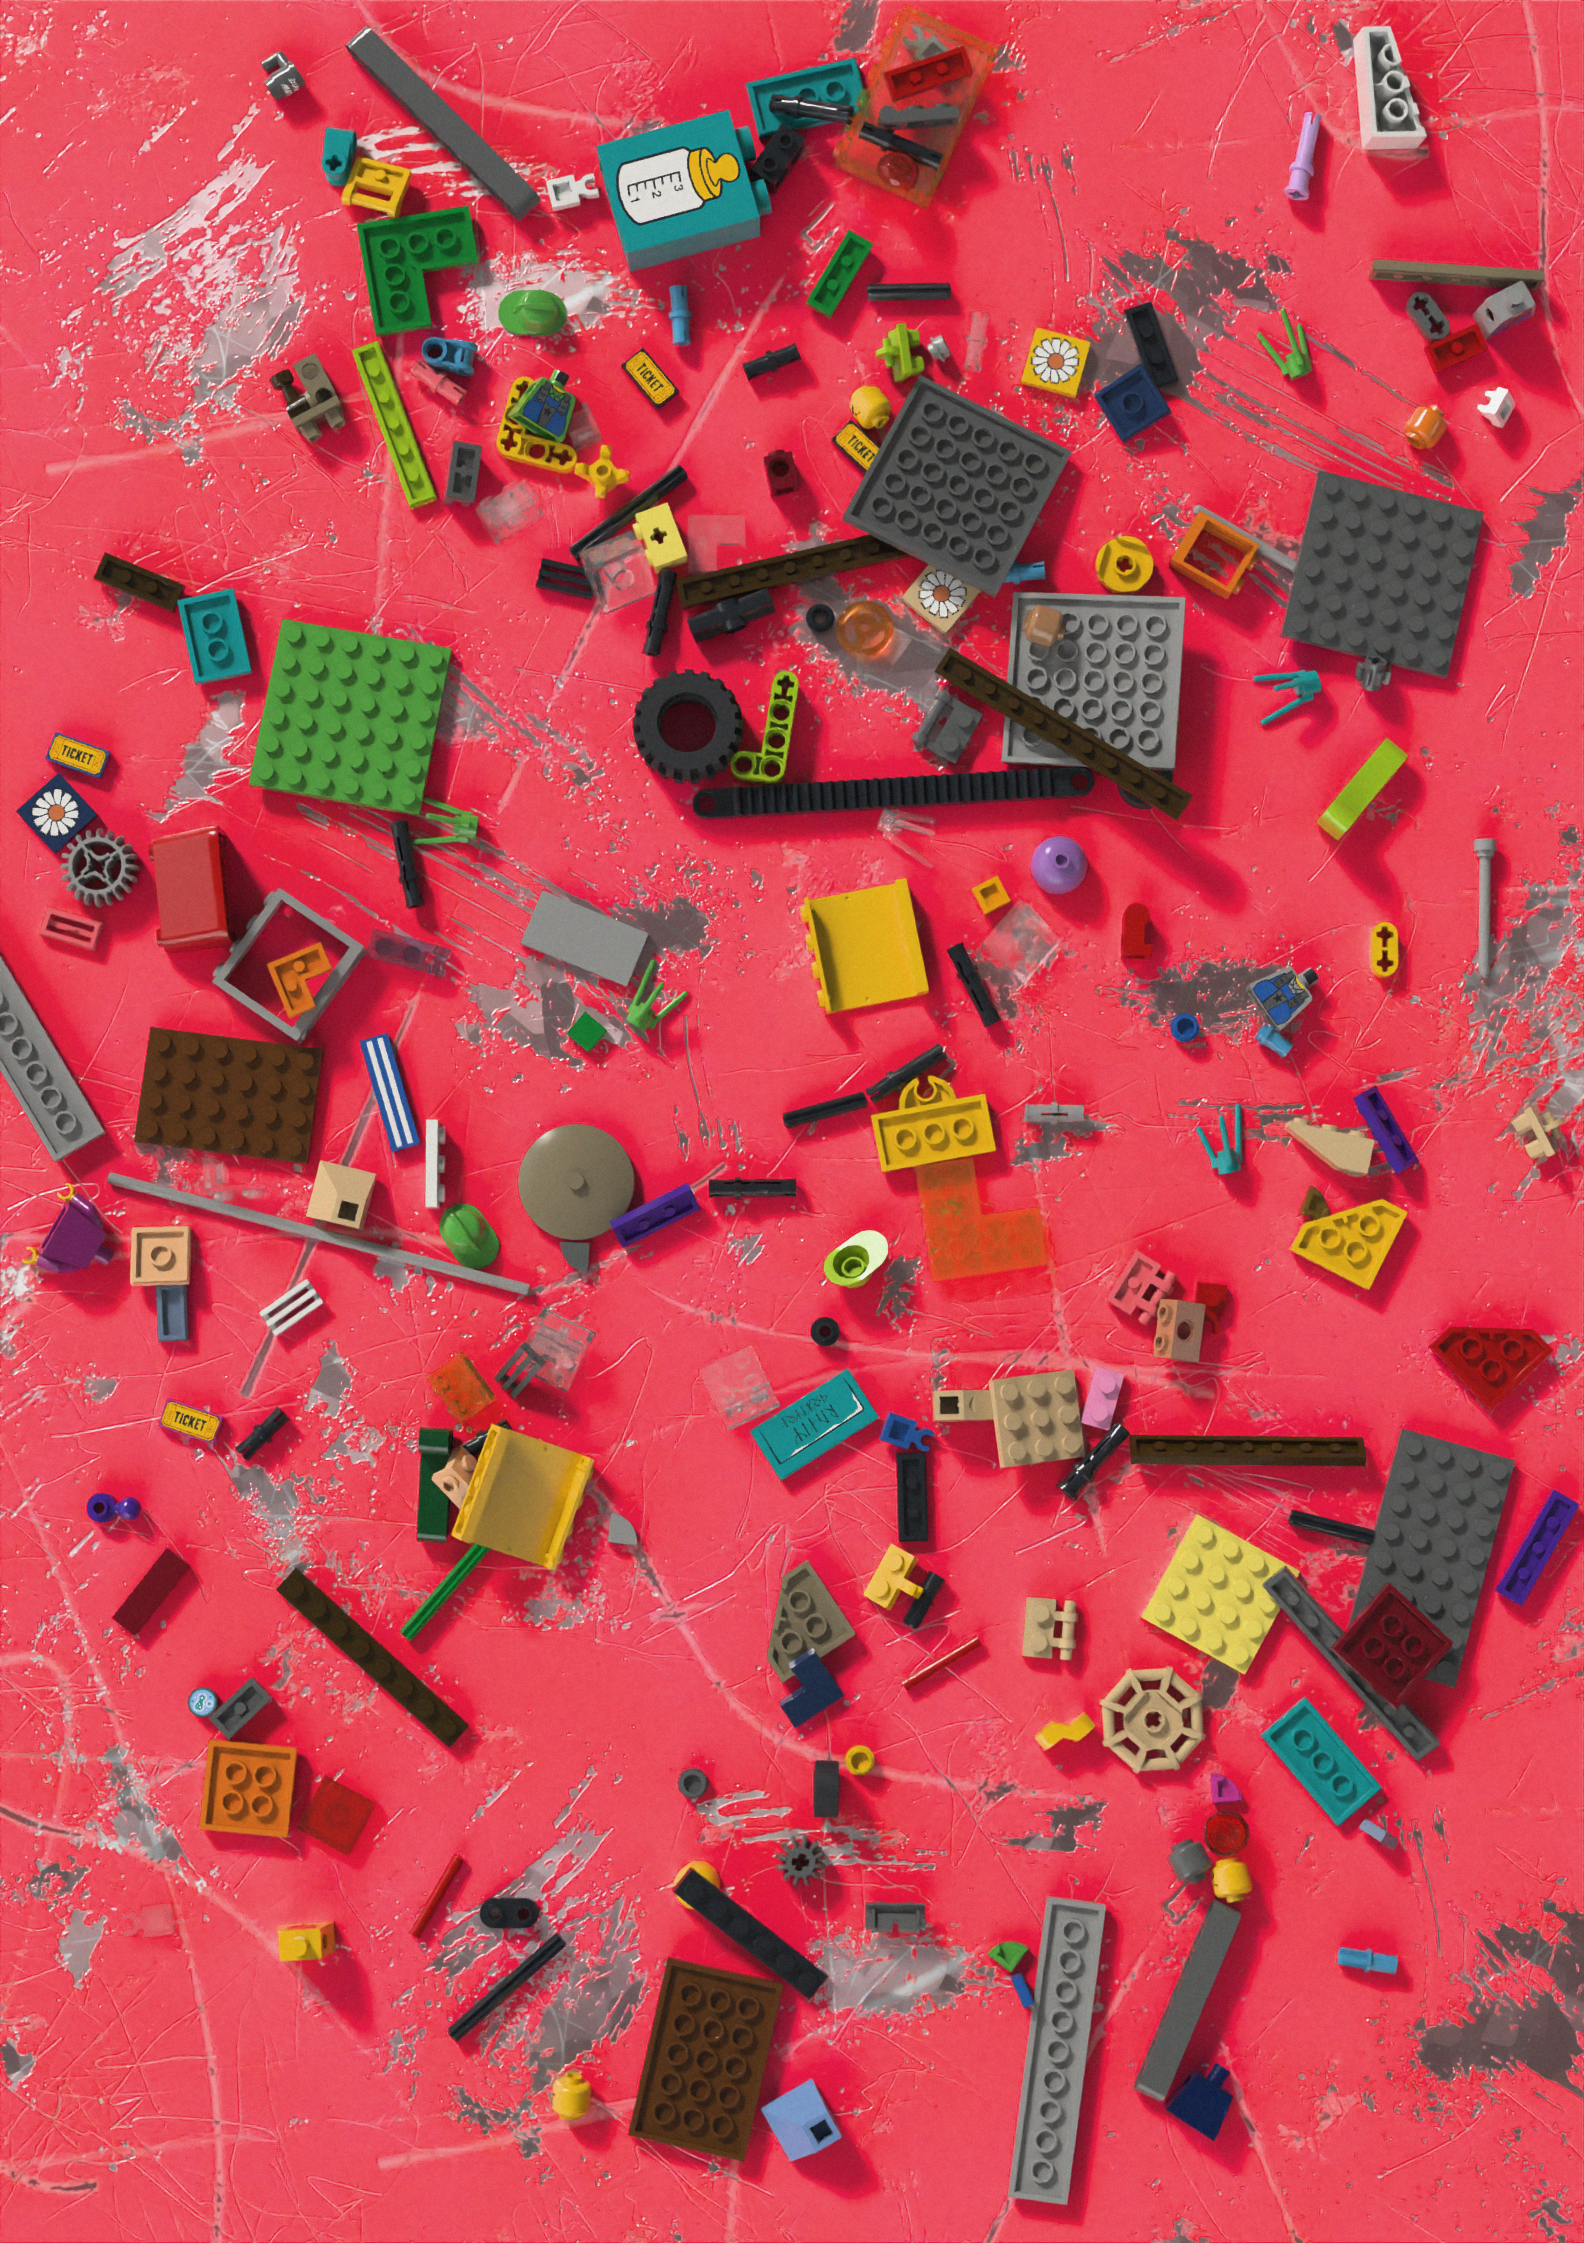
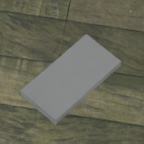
M542 890L520 944L628 987L649 933Z

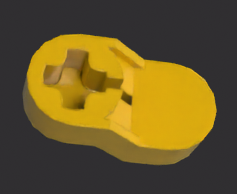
M1083 1712L1068 1724L1055 1721L1049 1722L1034 1738L1045 1751L1062 1738L1071 1739L1075 1742L1081 1740L1096 1725L1086 1712Z

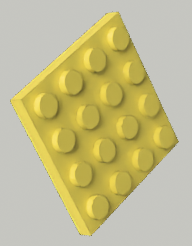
M1196 1514L1141 1617L1245 1675L1281 1608L1263 1587V1582L1285 1565L1296 1578L1300 1571Z

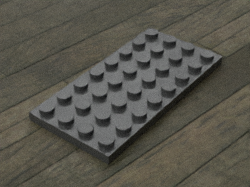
M1400 1428L1373 1529L1375 1531L1374 1540L1368 1547L1347 1628L1386 1583H1391L1454 1643L1424 1679L1455 1688L1515 1460Z

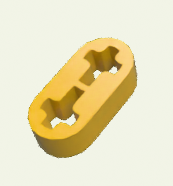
M1389 922L1377 924L1370 932V968L1374 975L1385 978L1392 975L1398 967V932L1396 927ZM1382 928H1385L1386 933L1391 934V938L1386 940V947H1382V938L1376 935L1382 931ZM1382 952H1386V962H1391V966L1386 969V972L1382 971L1381 966H1377V962L1382 960Z

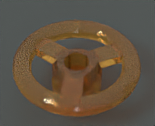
M858 601L847 606L840 614L836 625L837 637L841 645L851 654L860 657L874 656L882 652L889 645L893 636V622L889 613L881 605L872 601ZM861 609L872 610L879 614L883 621L876 622L872 615L867 613L859 615L857 611ZM848 617L854 622V631L857 634L854 645L847 639L845 634V624ZM868 624L870 630L864 632L860 629V626ZM885 631L882 640L876 646L862 648L866 638L872 636L875 632Z

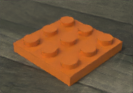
M210 1739L208 1742L199 1829L288 1838L298 1747Z

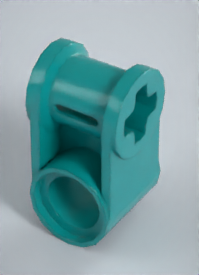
M326 128L321 166L327 181L333 186L346 184L351 174L353 157L357 147L356 130Z

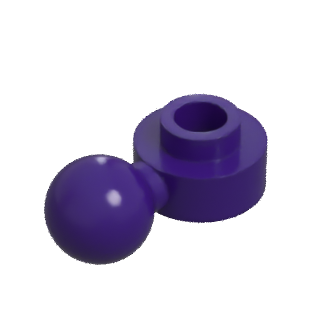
M108 1493L95 1494L89 1499L87 1504L89 1517L99 1523L110 1522L117 1514L125 1520H134L140 1515L142 1509L140 1502L136 1498L126 1497L118 1502L113 1495ZM102 1502L105 1509L102 1513H99L97 1506Z

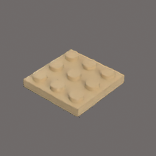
M1074 1369L988 1380L1000 1468L1085 1457Z

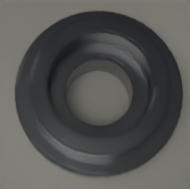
M825 604L812 606L806 614L807 625L814 632L824 633L830 630L834 624V612ZM823 615L826 620L824 623H817L815 617Z
M822 1317L812 1324L811 1337L818 1345L830 1346L839 1338L840 1329L835 1320L829 1317ZM828 1326L831 1334L828 1337H822L819 1332L821 1327Z

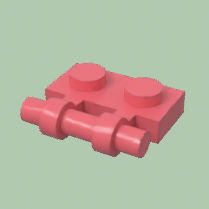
M1136 1250L1105 1300L1128 1315L1132 1314L1136 1306L1141 1308L1143 1312L1139 1316L1138 1321L1148 1326L1151 1319L1157 1317L1160 1299H1164L1166 1295L1170 1296L1174 1289L1172 1285L1178 1276L1170 1271H1167L1163 1279L1155 1276L1161 1265ZM1151 1284L1157 1289L1148 1302L1142 1296Z

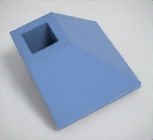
M812 2078L761 2107V2111L790 2161L816 2153L842 2138V2130Z

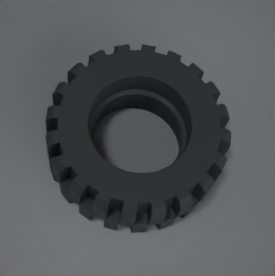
M685 669V673L677 674L675 670L669 672L668 677L664 679L659 677L654 680V685L651 688L646 687L642 693L641 701H637L635 717L633 718L635 742L641 758H644L646 761V765L652 771L656 770L660 777L666 780L668 778L674 779V782L683 784L684 781L699 784L702 779L707 778L709 781L715 778L716 773L719 771L724 772L729 767L734 754L738 752L743 738L742 712L732 690H728L725 687V683L719 678L716 680L711 678L710 673L702 671L701 674L694 673L693 669ZM693 702L703 705L714 717V736L707 746L698 751L681 752L675 750L666 743L662 736L661 723L665 713L680 703Z

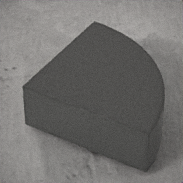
M560 1242L565 1260L573 1268L588 1273L590 1243Z

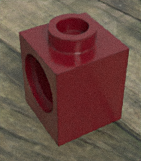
M780 449L768 453V456L764 457V468L771 497L799 492V481L792 451L785 452V450ZM783 466L789 472L786 476L778 477L773 473V470L776 467Z

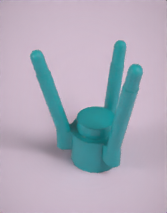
M1301 670L1291 673L1254 676V681L1292 679V682L1274 686V690L1279 691L1293 688L1296 695H1301L1300 698L1262 719L1260 724L1265 725L1300 704L1313 700V694L1321 691V683L1315 670L1308 672Z
M1236 1104L1235 1151L1234 1148L1230 1149L1223 1115L1219 1116V1124L1224 1150L1217 1151L1218 1157L1215 1156L1202 1128H1196L1210 1158L1212 1169L1218 1168L1219 1175L1242 1170L1240 1165L1243 1162L1241 1152V1105Z

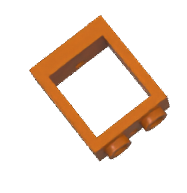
M1199 511L1168 566L1228 600L1231 593L1237 595L1244 584L1245 579L1241 578L1245 569L1247 568L1251 571L1257 562L1259 555L1255 552L1259 544L1204 512ZM1202 530L1246 554L1227 586L1184 562Z

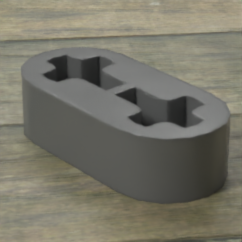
M1414 293L1406 304V312L1426 341L1434 343L1445 338L1450 330V324L1445 315L1428 293ZM1415 301L1419 304L1422 302L1426 304L1423 309L1424 312L1421 309L1415 310L1413 308L1416 304ZM1432 324L1435 327L1438 325L1442 327L1440 335L1437 332L1433 334L1430 332Z

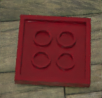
M1386 1583L1330 1649L1393 1709L1398 1710L1454 1643L1391 1583Z

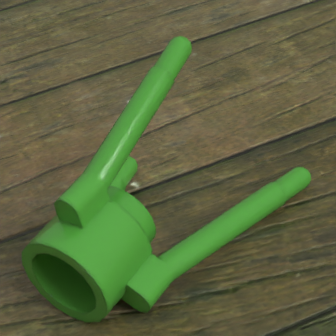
M1282 308L1280 313L1293 349L1292 353L1285 356L1287 361L1284 363L1262 333L1258 332L1256 336L1278 364L1283 376L1289 374L1291 379H1296L1312 371V362L1308 355L1302 324H1297L1301 348L1299 350L1287 312Z
M428 797L424 798L425 803L458 815L452 818L431 813L426 814L428 819L454 824L453 833H458V836L411 840L412 845L452 842L468 844V838L476 839L479 816H473V812L462 811Z
M654 959L650 961L633 1003L627 1010L630 1014L626 1020L643 1032L646 1031L648 1026L653 1029L658 1021L688 996L687 991L682 992L657 1015L652 1017L655 1011L650 1007L663 989L664 983L660 982L645 1004L640 1003V1000L656 964Z

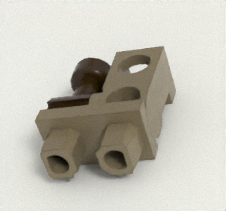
M316 353L293 364L307 392L298 395L291 385L294 382V377L289 369L278 372L270 379L273 388L282 391L287 403V413L298 434L302 433L309 443L322 437V433L317 426L318 423L327 419L332 430H337L346 424L342 413L344 409Z

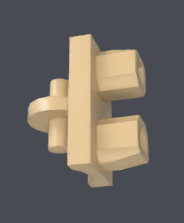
M1533 1105L1523 1110L1524 1113L1512 1121L1519 1135L1533 1129L1538 1139L1525 1145L1531 1159L1544 1155L1549 1157L1558 1152L1548 1131H1551L1555 1140L1563 1137L1558 1127L1565 1123L1563 1117L1555 1120L1550 1111L1545 1112L1542 1115L1547 1125H1544Z

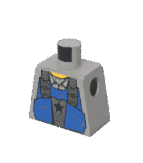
M1522 280L1488 297L1472 316L1475 322L1478 323L1486 340L1532 317L1536 304ZM1488 313H1493L1494 321L1489 317Z
M1288 966L1252 982L1245 990L1269 1025L1274 1026L1273 1030L1278 1033L1313 1000L1308 989L1320 980L1311 967L1297 975L1294 969Z

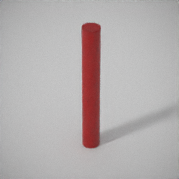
M977 1635L901 1680V1682L908 1691L982 1644Z
M453 1855L409 1933L417 1938L421 1937L464 1862V1859L460 1856Z

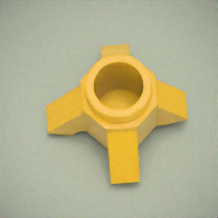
M601 445L600 459L592 465L585 463H576L574 474L590 481L595 488L594 497L605 498L607 493L617 485L629 482L630 471L616 469L611 462L612 446Z

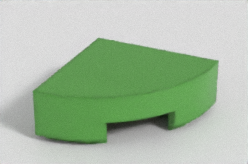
M1006 1941L992 1947L987 1954L1012 1973L1029 1948L1019 1942Z

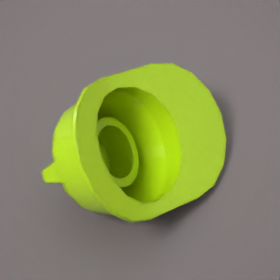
M873 1230L862 1231L854 1235L828 1254L824 1261L826 1277L832 1283L840 1286L853 1288L864 1285L869 1281L872 1272L884 1263L888 1255L886 1238L881 1233Z

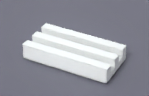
M305 1279L260 1311L259 1314L277 1337L321 1306L324 1301L310 1281ZM303 1289H308V1292L306 1294H304L299 1299L294 1301L292 1304L284 1308L275 1316H273L272 1318L269 1316V1314L272 1311L280 1307L282 1304L287 1302L289 1299L294 1297ZM311 1297L315 1299L312 1304L281 1326H276L275 1323L305 1301Z

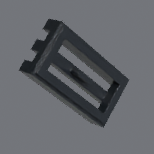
M542 558L536 588L592 600L598 571ZM547 568L591 577V579L586 580L569 575L547 571ZM546 577L589 588L588 591H584L558 584L544 582V578Z

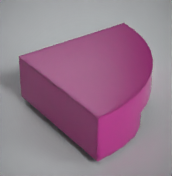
M1210 1773L1211 1799L1213 1804L1242 1802L1239 1789L1229 1778L1218 1773Z

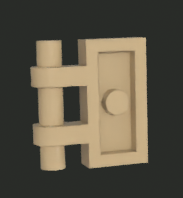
M1026 1596L1022 1656L1052 1659V1647H1060V1659L1072 1660V1651L1076 1649V1640L1073 1639L1075 1622H1078L1076 1601L1065 1600L1063 1612L1055 1611L1056 1599ZM1055 1620L1063 1621L1062 1638L1053 1637Z

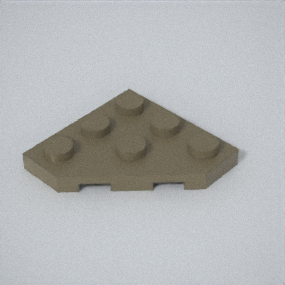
M808 1560L783 1575L766 1657L782 1683L795 1675L789 1663L813 1648L819 1658H821L856 1634Z

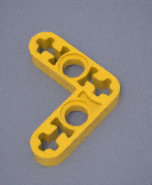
M522 376L517 378L511 386L496 440L499 454L509 460L559 473L572 472L578 459L575 450L571 446L527 435V428L520 424L514 425L509 421L508 415L516 405L513 401L518 402L521 398L520 391L517 389H523L524 385L529 387L533 382L529 377ZM509 430L515 432L513 441L517 446L511 447L510 451H506L505 445L502 443L509 441ZM534 445H541L545 449V454L539 459H534L529 455L530 448ZM550 448L554 449L553 454L555 456L563 457L564 453H568L569 459L572 461H566L565 465H561L558 458L551 457L552 462L549 463Z

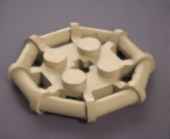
M1170 1666L1159 1669L1132 1670L1129 1668L1125 1670L1126 1674L1099 1703L1102 1705L1104 1734L1102 1743L1104 1747L1108 1746L1135 1773L1150 1770L1174 1769L1176 1771L1180 1769L1181 1763L1200 1741L1205 1740L1206 1737L1203 1729L1201 1702L1203 1696L1201 1692H1196ZM1161 1680L1159 1689L1142 1690L1139 1683L1142 1681ZM1171 1684L1185 1699L1179 1703L1166 1692L1169 1685ZM1132 1686L1136 1694L1125 1706L1118 1704L1117 1701ZM1190 1707L1192 1729L1183 1726L1182 1709ZM1114 1711L1123 1713L1122 1722L1124 1730L1115 1733ZM1158 1712L1160 1714L1158 1717L1159 1726L1151 1725L1147 1727L1146 1723L1148 1720L1146 1715ZM1181 1733L1188 1736L1174 1753L1170 1746ZM1129 1737L1140 1747L1137 1754L1134 1755L1120 1741ZM1164 1749L1166 1758L1145 1759L1148 1750Z

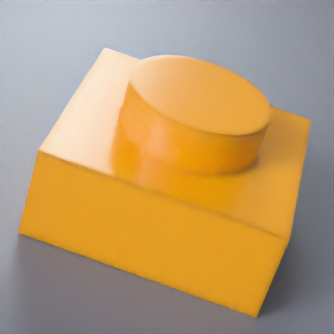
M998 876L971 889L984 915L1011 901Z

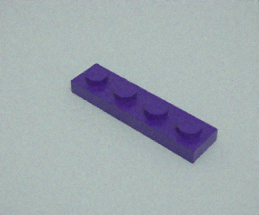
M1554 1489L1551 1490L1494 1591L1519 1606L1524 1604L1580 1504Z

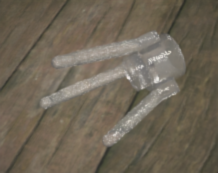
M885 808L877 825V830L883 832L882 838L893 842L928 868H932L933 864L895 837L894 834L900 835L902 829L906 828L921 834L934 836V831L906 822L905 820L936 823V819L902 812L897 809L891 811Z

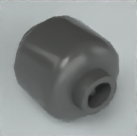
M1189 1838L1170 1848L1172 1853L1168 1856V1862L1178 1881L1184 1882L1189 1880L1191 1885L1207 1878L1205 1872L1211 1868L1212 1863L1201 1842H1193L1192 1838Z

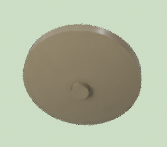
M583 1124L563 1125L540 1136L527 1150L518 1176L520 1199L529 1217L547 1233L566 1240H587L600 1236L612 1229L610 1221L626 1214L633 1198L635 1186L633 1167L621 1144L607 1132Z

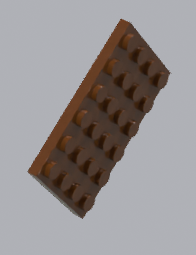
M150 1027L134 1142L308 1165L324 1050Z
M668 1956L628 2135L744 2162L783 1983Z

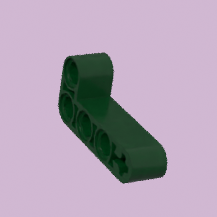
M420 1427L418 1451L421 1454L417 1542H448L450 1498L432 1481V1476L446 1467L452 1453V1428Z

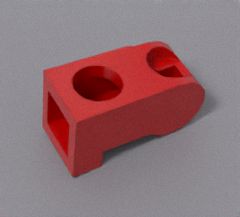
M1133 903L1128 906L1123 914L1120 958L1149 960L1152 957V945L1144 944L1145 926L1149 921L1150 913L1143 904Z

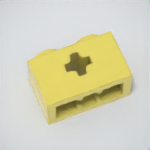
M668 503L635 514L637 523L632 526L637 540L643 539L646 550L642 551L647 567L653 566L657 574L661 569L668 570L688 562L687 553ZM659 534L663 538L662 544H658L657 540H655V535Z

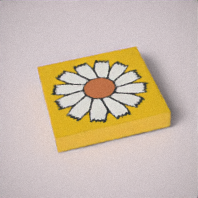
M1036 327L1020 384L1075 398L1091 342Z

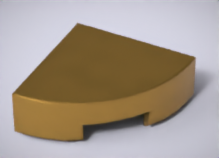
M1309 1186L1299 1213L1315 1220L1329 1216V1209L1322 1193L1317 1188Z

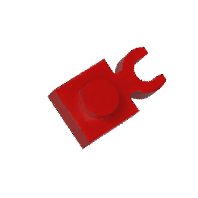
M1197 1282L1195 1303L1206 1305L1204 1323L1210 1322L1213 1325L1212 1334H1217L1220 1325L1216 1319V1314H1225L1227 1285Z

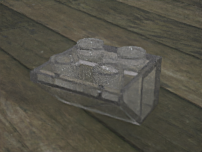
M543 1308L526 1340V1343L546 1361L535 1377L568 1392L596 1333ZM526 1352L518 1359L515 1367L518 1368L528 1356ZM532 1360L524 1371L529 1373L536 1365V1362Z

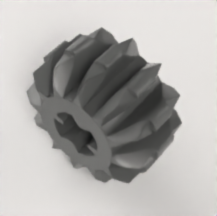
M803 1835L802 1844L797 1843L796 1836H791L792 1847L785 1842L781 1844L782 1849L787 1854L776 1853V1859L786 1861L776 1866L777 1871L787 1869L782 1879L787 1881L793 1875V1886H798L799 1878L802 1877L806 1886L810 1885L809 1874L817 1880L820 1878V1874L814 1868H825L824 1862L816 1860L825 1856L824 1851L813 1852L819 1843L815 1840L810 1846H807V1835ZM799 1854H804L805 1860L809 1859L808 1864L803 1863L802 1868L796 1867V1861L792 1863V1859L798 1858Z

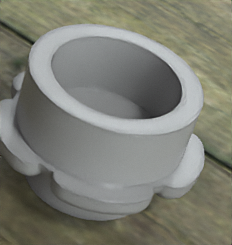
M941 334L935 338L933 336L930 337L932 343L927 346L934 360L940 358L944 362L945 358L952 355L945 339Z

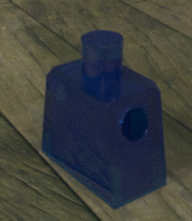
M1218 2062L1214 2064L1208 2076L1194 2069L1165 2100L1164 2107L1167 2111L1212 2141H1215L1233 2099L1231 2092L1223 2087L1231 2071Z

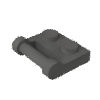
M938 690L934 696L936 700L918 732L915 731L910 740L955 766L983 714L953 698L947 692ZM947 706L953 709L936 741L933 742L928 739V736L943 709Z

